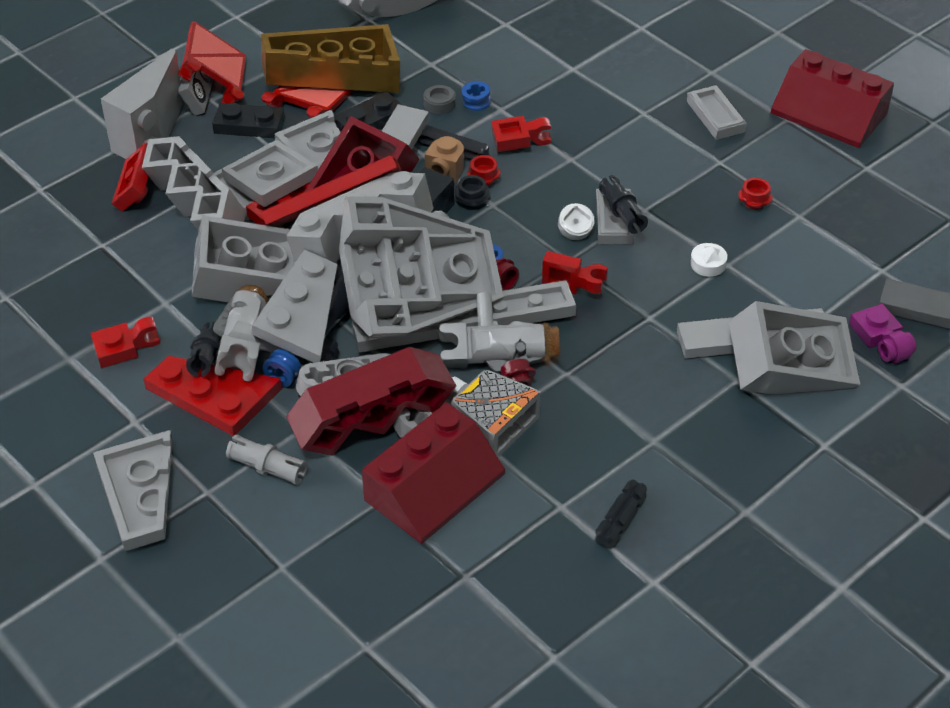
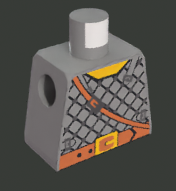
M490 370L482 371L469 384L457 377H452L457 386L447 399L452 401L451 405L476 422L498 458L540 418V391Z

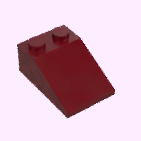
M350 116L305 192L389 155L399 162L402 171L412 173L419 158L407 143Z

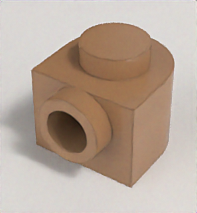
M449 136L433 141L425 153V167L454 178V183H457L464 171L463 144Z

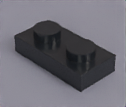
M386 91L334 115V121L340 133L350 116L381 130L386 125L396 106L402 104Z
M220 103L212 123L214 134L275 139V133L281 131L285 119L284 108L265 105L253 106Z

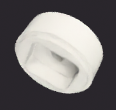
M578 203L570 204L563 208L558 219V228L561 234L570 240L586 238L594 225V216L591 210Z
M703 243L697 245L692 250L690 265L696 273L702 276L713 277L724 272L727 263V253L721 246L713 243Z

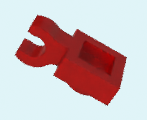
M524 116L491 121L497 152L530 147V140L538 145H547L552 142L549 131L541 132L551 129L550 121L547 117H540L525 122Z
M547 251L542 263V284L567 280L572 294L576 295L579 288H583L591 293L600 294L602 292V282L607 280L608 267L601 264L581 267L582 259Z
M151 316L138 320L130 330L126 322L90 333L101 368L138 358L137 349L154 347L161 343L154 318Z

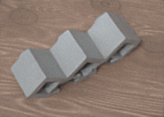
M179 136L148 140L142 169L160 191L166 190V195L184 217L191 216L190 222L198 231L202 215L241 222L245 221L246 210L230 189Z
M391 172L299 214L287 234V240L295 262L305 249L336 263L340 257L339 244L346 197H384L432 212L433 204L425 173Z

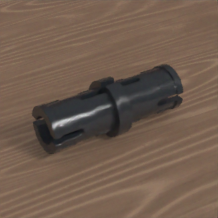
M614 175L609 176L614 185H611L606 177L603 178L599 184V191L609 202L612 214L623 221L631 234L638 233L633 223L642 232L648 225V218L637 206V199L634 194L625 190L618 177Z
M209 322L203 324L200 334L193 339L190 345L192 350L186 361V368L195 377L199 376L201 369L202 377L206 376L211 370V364L217 360L222 337L213 331L215 322H212L210 329Z

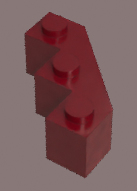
M408 347L307 388L286 417L302 450L333 456L354 428L385 434L405 407L433 413L441 407L457 385L439 354Z

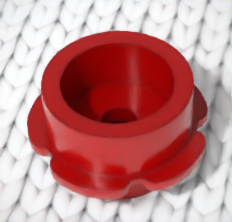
M480 155L471 160L467 176H479L485 180L488 186L494 180L499 179L501 171L497 168L496 159L488 155Z
M762 178L747 179L743 183L742 190L738 193L740 201L744 202L751 209H760L764 205L770 204L773 196L770 194L771 186L769 182Z

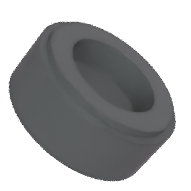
M445 85L429 87L423 94L424 108L433 114L451 112L456 106L455 91Z

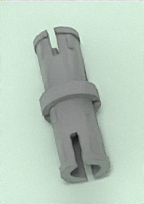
M240 435L232 437V440L237 442V444L232 441L228 443L226 457L257 469L256 472L258 474L267 476L269 473L295 485H299L302 482V479L298 478V476L303 479L306 476L308 470L307 461L286 455L278 451L277 446L271 444L261 445Z

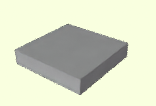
M278 140L222 168L223 177L226 182L263 207L311 182L318 171L316 164Z

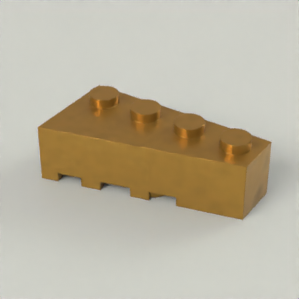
M388 24L261 34L262 69L266 85L399 93L400 58Z

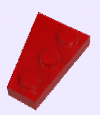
M167 356L143 378L145 389L232 436L236 435L282 390L281 378L254 373L251 381L243 380L242 370L226 368L223 375H217L214 372L215 365L211 364V370L206 376L202 377L201 369L199 376L195 377L187 371V359Z

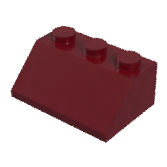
M805 49L790 65L770 113L860 148L888 114L894 82L886 80L879 75L870 74L852 67L847 63H841L825 57L818 52Z
M446 402L362 469L364 501L423 544L505 475V468L476 422Z

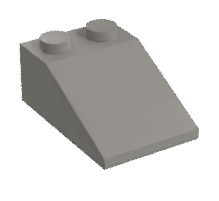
M170 49L101 98L111 152L127 159L145 142L148 143L149 139L167 138L170 136L184 105V100L178 93L181 80L180 76H178L179 67L175 50Z
M202 215L195 243L192 297L229 302L235 293L240 290L256 292L260 296L273 295L295 264L287 240V234L290 229Z
M755 301L729 321L741 390L765 394H785L851 389L860 386L846 317Z

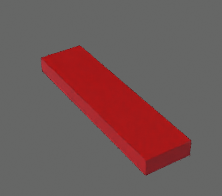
M389 155L270 207L261 214L267 226L279 227L297 219L299 214L391 172H401L402 170L399 162Z

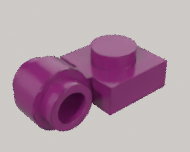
M884 304L851 314L849 322L851 328L868 348L878 345L879 355L885 362L898 363L909 359L915 353L916 342L911 333L902 331L903 326Z

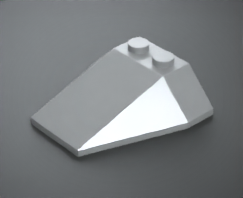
M346 197L339 254L351 318L369 337L407 336L476 310L477 294L481 292L491 293L492 303L500 301L504 297L489 230L384 197Z

